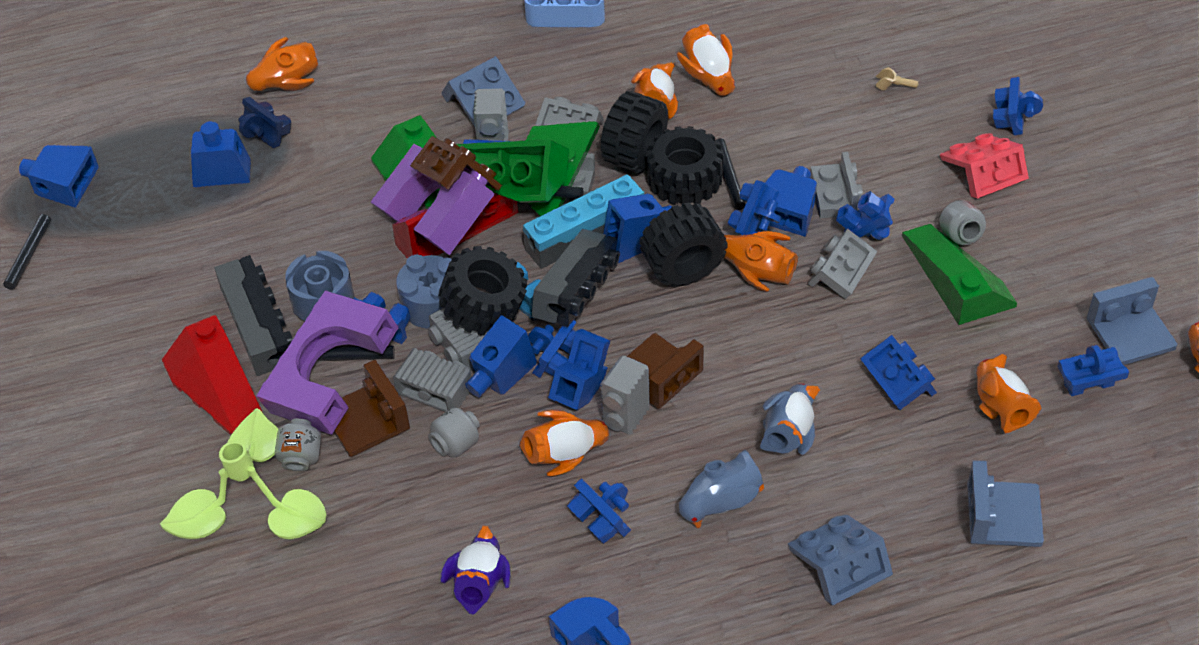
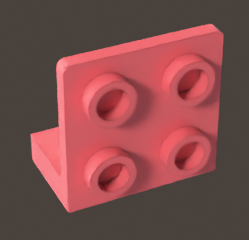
M991 133L978 135L975 137V141L970 143L954 144L949 147V151L940 154L942 161L965 168L970 196L977 199L1029 179L1023 144L1012 142L1008 138L995 137Z

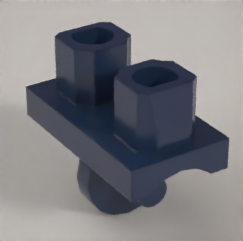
M251 97L243 98L244 114L238 119L240 123L239 132L246 138L257 136L272 148L280 146L281 136L290 133L291 119L285 114L275 116L272 105L267 101L258 103Z

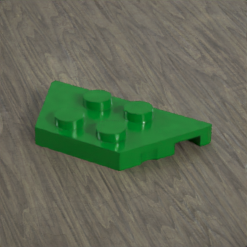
M595 121L532 126L526 141L553 140L568 148L567 178L562 185L572 186L600 126ZM552 197L549 202H531L527 204L539 216H542L563 206L566 198Z

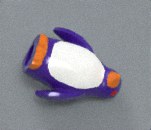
M482 526L478 535L473 539L472 544L449 557L441 573V582L444 584L454 577V595L470 614H476L488 601L501 580H503L505 589L510 587V564L506 557L499 552L500 545L498 540L491 533L488 526Z

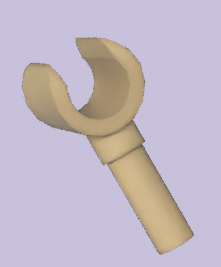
M889 67L884 68L876 75V78L880 79L876 86L881 90H886L891 84L913 88L918 86V81L901 78Z

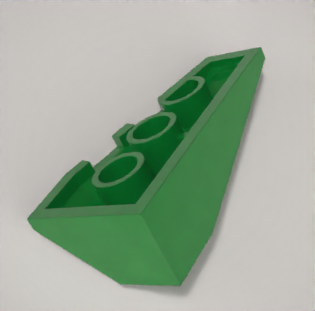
M416 116L393 126L371 157V162L386 181L413 144L423 148L431 136L435 138L436 136L422 116ZM440 188L426 198L423 202L425 203V208H430Z
M553 140L456 144L459 147L463 146L476 156V162L485 164L497 174L494 179L502 187L498 191L486 184L485 186L493 193L521 203L549 202L567 178L569 149Z
M932 224L902 232L904 241L958 325L1017 307L1016 300L1000 278Z

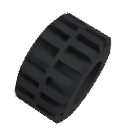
M626 91L620 95L610 109L602 130L601 156L604 161L636 173L646 171L647 151L650 142H654L655 136L663 135V131L667 130L668 109L666 104L633 91Z
M687 126V128L675 127V130L667 129L663 131V135L655 136L654 142H650L647 151V180L653 194H659V199L663 201L669 200V203L674 205L677 203H682V205L684 203L700 204L702 199L709 200L712 198V193L716 194L719 190V185L722 184L723 150H721L720 142L715 141L716 137L712 134H706V130H695L694 127Z
M684 203L682 206L675 205L667 211L664 210L659 213L660 215L657 218H653L649 222L650 225L642 232L644 235L640 238L642 254L658 281H661L666 286L670 284L671 287L686 286L692 282L700 281L704 276H708L714 268L720 265V260L726 255L725 249L728 248L726 237L709 210L697 203L693 205L691 203Z
M474 246L473 250L465 248L461 251V254L456 253L451 262H449L438 294L440 296V307L445 308L444 315L447 318H452V323L457 327L461 325L465 327L464 331L470 333L472 330L477 331L478 335H485L486 331L491 329L501 315L513 322L527 291V279L523 278L525 273L522 268L516 267L517 262L513 258L508 259L506 257L507 254L502 251L498 253L494 251V248L487 247V249H482L481 246ZM475 287L482 288L488 291L489 293H484L476 289Z

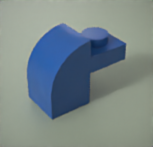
M584 329L576 331L568 362L556 368L548 398L575 410L587 405L600 388V384L606 375L608 367L604 366L610 340Z
M595 597L579 598L567 603L549 616L551 636L559 645L631 644L628 634L619 626L618 608L604 599Z

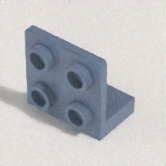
M496 56L448 81L441 92L447 103L455 98L459 101L474 127V95L477 89H503L505 91L507 116L525 106V101Z
M1153 277L1093 293L1087 320L1106 349L1116 348L1123 365L1176 350L1177 342L1153 309L1159 288Z
M972 460L967 483L971 543L1041 547L1044 537L1039 485L1033 483L994 482V476L988 475L987 461Z
M849 515L834 517L829 523L813 531L804 532L799 538L788 543L792 553L817 570L825 600L832 606L893 575L884 538Z

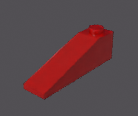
M494 193V196L458 244L517 214V201ZM428 209L417 211L392 224L395 244L407 259L416 254L437 256L444 252L414 230Z
M213 315L186 326L162 358L163 365L173 386L180 392L186 393L197 407H202L213 417V420L232 435L240 423L256 408L262 412L260 405L217 316Z

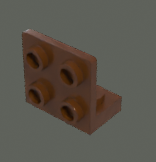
M431 136L410 165L415 171L447 190L460 178L461 172L465 167L471 172L474 170L488 181V186L498 191L502 187L494 179L497 174L483 163L479 164L476 162V156L463 146L459 147L448 138L441 141Z
M653 333L627 356L648 366L649 403L661 409L703 371L704 346L693 339L685 347L677 348L658 334Z
M376 360L363 365L366 379L362 380L364 387L342 397L349 408L334 430V433L350 457L410 429L406 404Z

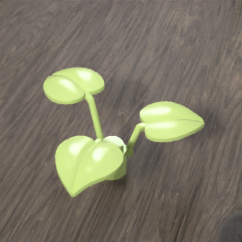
M256 408L240 423L230 436L228 442L219 451V458L224 467L219 470L221 477L219 497L217 498L212 491L206 489L190 491L173 505L169 514L160 525L166 532L185 539H199L217 531L226 520L225 511L220 506L225 502L228 477L235 481H244L250 476L253 478L271 504L276 507L268 516V525L272 533L280 538L295 539L305 536L319 529L325 523L327 516L324 505L313 493L307 490L293 489L288 491L280 502L257 474L252 461L264 462L275 455L278 428Z

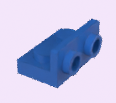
M893 335L860 358L899 410L926 390L931 396L937 393L930 384L936 380L924 364L917 367L912 361L917 355L906 341L899 344Z

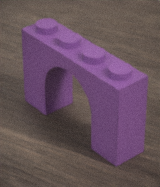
M413 144L372 199L371 203L391 219L398 222L402 218L417 212L426 198L440 188L435 201L414 230L434 246L450 255L494 196V193L485 186L488 181L474 170L471 172L466 167L461 172L460 178L452 184L449 190L421 175L410 167L422 150L421 147Z
M324 291L301 328L297 331L294 339L280 357L277 365L262 384L256 397L271 414L288 420L296 418L309 420L311 426L332 435L349 407L336 390L309 381L314 363L326 351L345 344L356 345L383 354L399 327L387 309Z

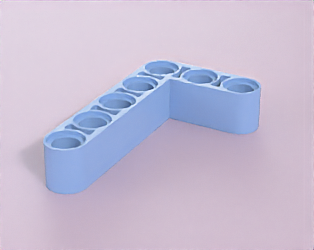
M524 0L526 22L533 27H597L605 21L604 0Z

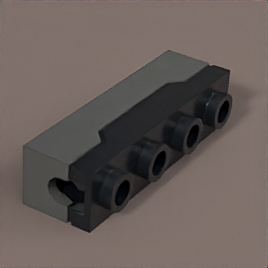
M582 229L535 287L532 317L555 324L558 323L569 327L576 316L580 317L586 302L594 298L596 289L600 284L603 285L609 271L617 267L620 252L616 250L617 238Z
M248 255L240 260L236 259L214 267L221 291L256 376L273 371L293 338L290 331L283 332L282 327H285L286 324L280 308L273 309L276 300L271 287L264 288L263 286L264 283H267L262 266L255 267L251 255Z

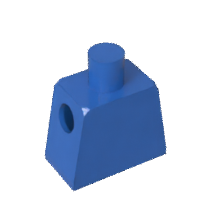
M213 121L202 124L201 131L193 133L191 163L193 187L250 183L251 159L236 130H219L218 124Z
M47 145L43 147L36 160L23 159L19 166V172L21 176L29 178L34 193L37 196L71 207H77L99 166L90 146Z
M797 166L793 173L781 169L775 170L765 183L780 191L776 199L778 204L774 213L782 218L780 223L770 221L769 226L806 237L815 205L817 182L811 179V172L803 166Z
M650 194L609 200L604 234L617 238L616 250L620 252L618 263L642 253L640 249V238L644 236L642 232L650 225L649 222L653 218H657L660 215L659 213L671 209L672 206L661 207Z
M501 315L470 354L469 359L475 374L465 383V386L478 398L488 388L502 395L513 387L537 364L527 331Z

